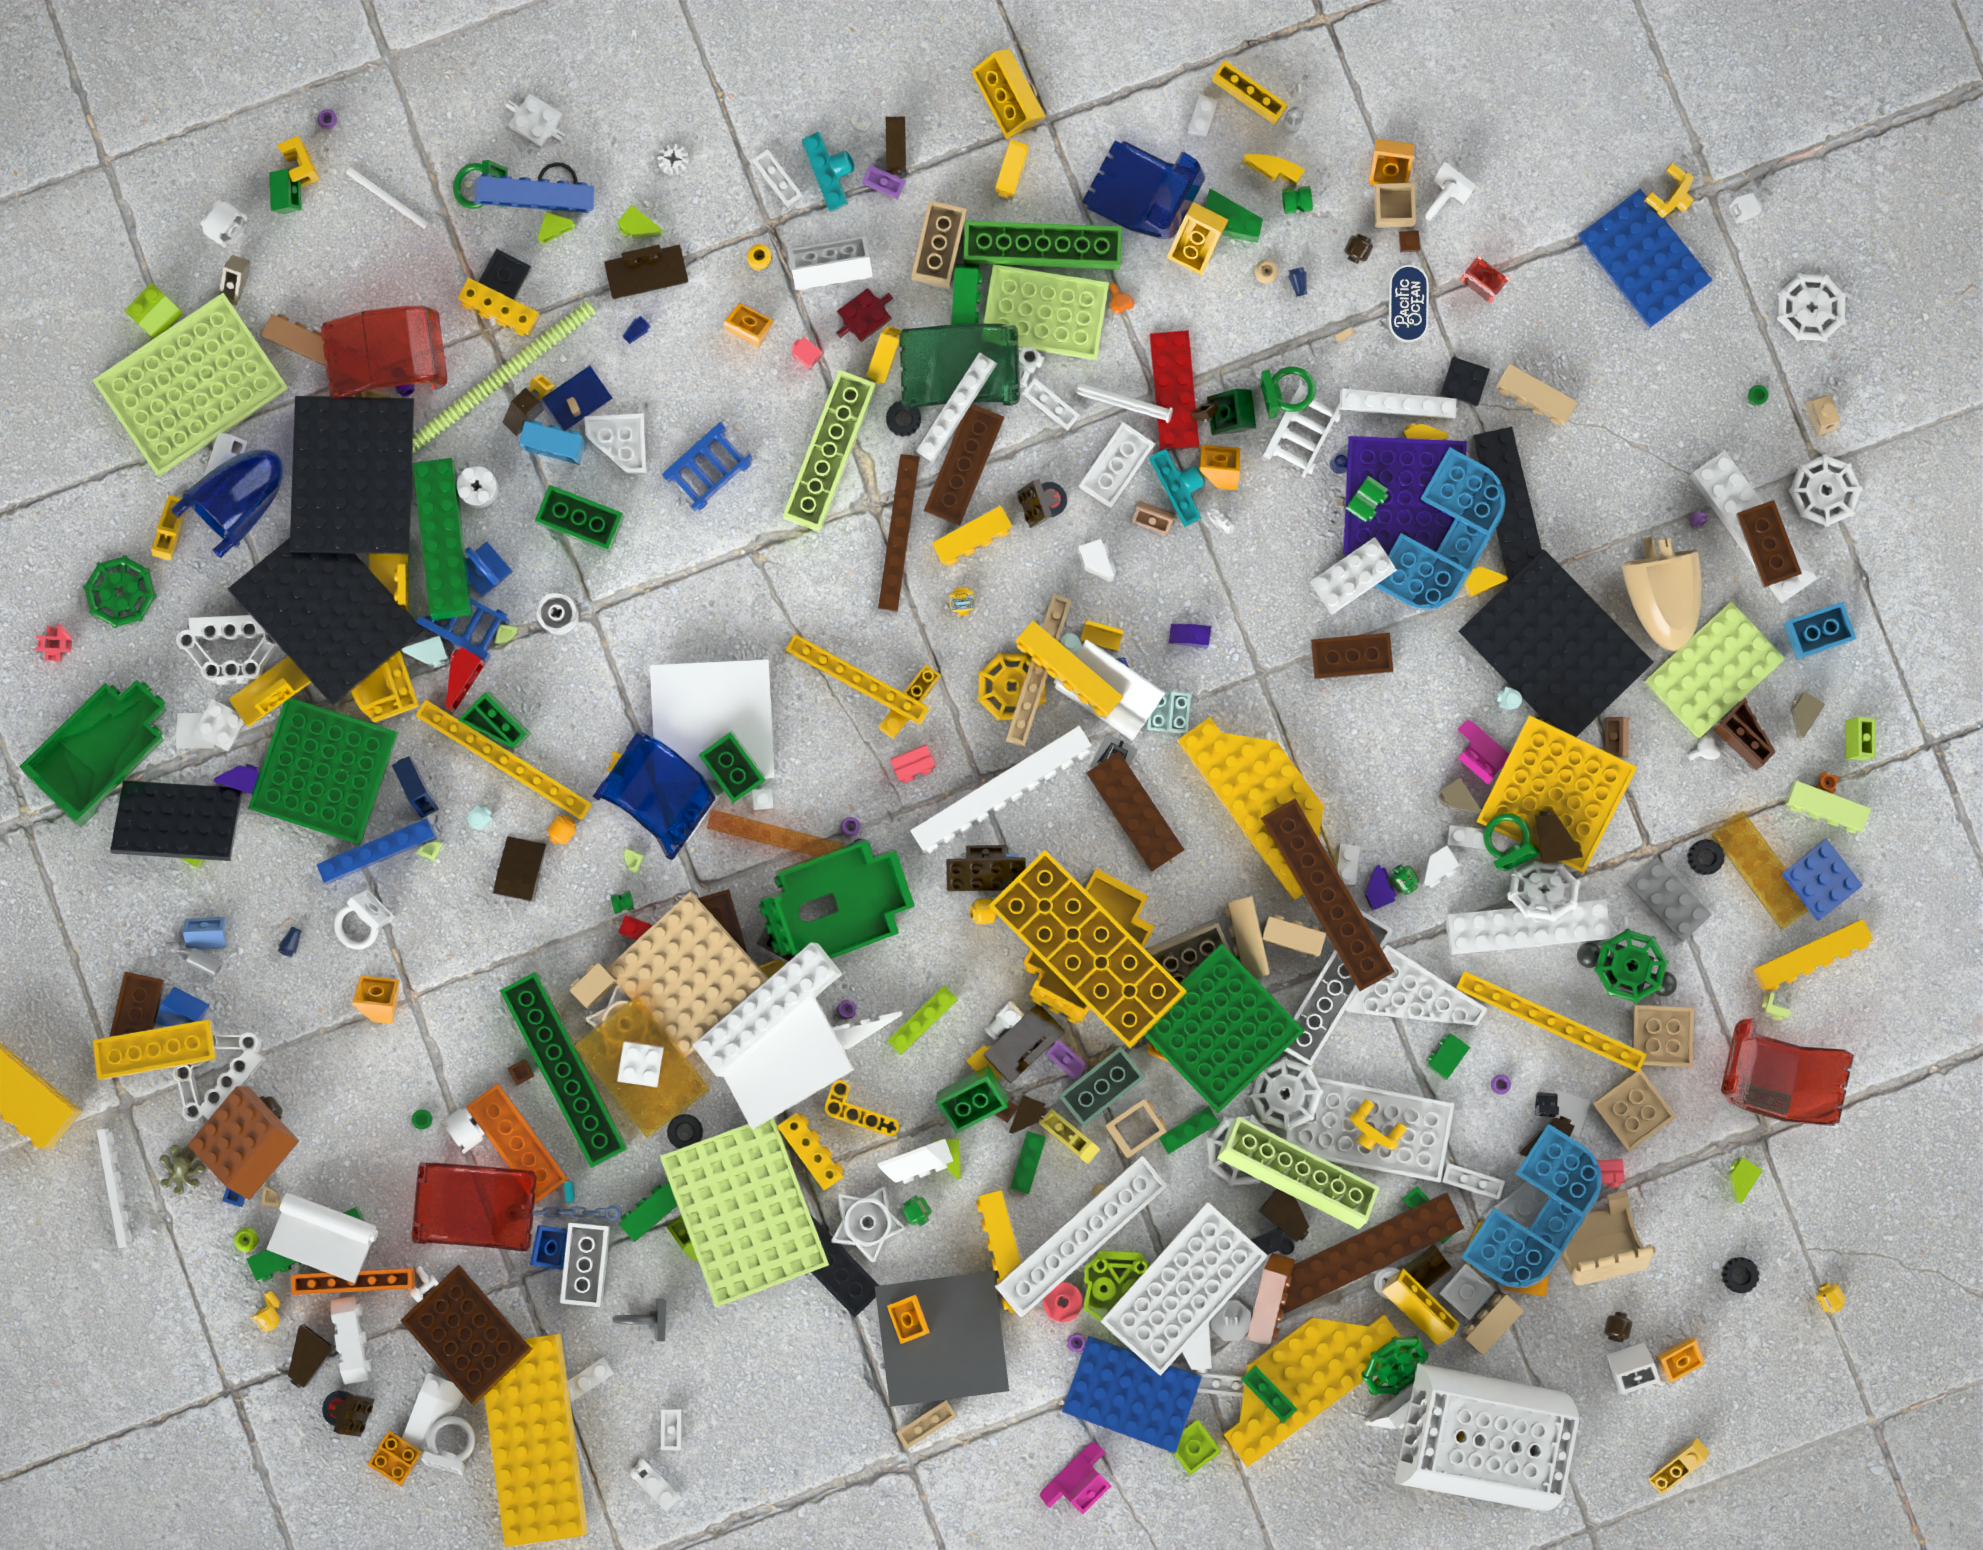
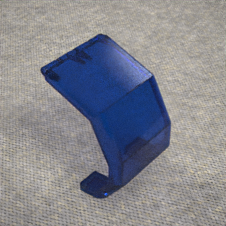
M1115 140L1108 152L1113 158L1105 157L1099 169L1104 175L1096 174L1090 185L1095 192L1093 193L1088 190L1082 203L1087 205L1086 209L1132 232L1157 239L1173 238L1205 181L1206 175L1195 158L1185 152H1181L1175 164L1126 141L1120 143Z
M640 730L636 732L623 755L592 796L598 801L604 799L630 814L656 837L665 857L670 860L676 857L716 799L706 778L666 744Z

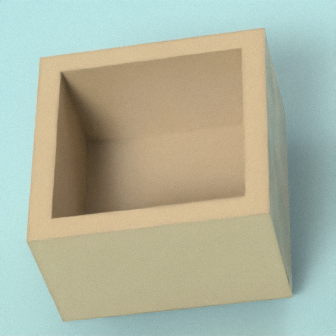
M1415 183L1375 184L1373 189L1375 228L1414 227L1416 223Z
M600 963L591 964L585 970L587 974L583 978L578 977L570 985L572 988L569 991L588 1009L597 1003L616 984V980Z

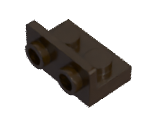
M1433 1244L1403 1269L1427 1290L1452 1270V1266L1447 1262L1435 1244Z

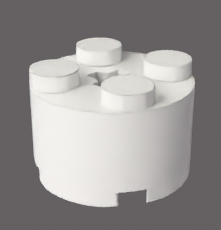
M218 200L213 205V210L209 215L202 219L201 226H203V233L226 248V244L230 243L232 245L243 233L245 227L242 224L243 221L247 222V216L228 202Z
M473 466L464 469L457 480V492L468 506L483 509L497 499L499 485L488 469ZM480 484L482 488L476 491L474 486Z
M551 593L541 599L537 608V619L549 633L562 635L570 632L577 624L578 609L568 596L560 593ZM558 610L561 612L559 618L554 616V611Z
M459 1108L442 1120L441 1124H447V1133L458 1147H464L462 1153L465 1154L483 1140L484 1132L478 1124L474 1126L470 1120L473 1117L466 1108L463 1110Z

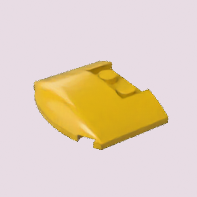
M401 650L351 691L359 708L374 723L419 707L416 692Z

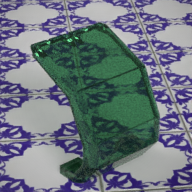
M1001 323L938 325L903 329L899 333V347H902V351H900V367L903 368L900 371L901 387H903L901 398L902 405L906 408L947 404L979 352L996 362L997 365L972 403L1003 402V406H1011L1019 402L1018 329L1015 325Z

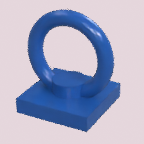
M485 542L476 551L471 547L465 549L466 554L469 556L466 558L468 580L482 597L513 572L488 542Z

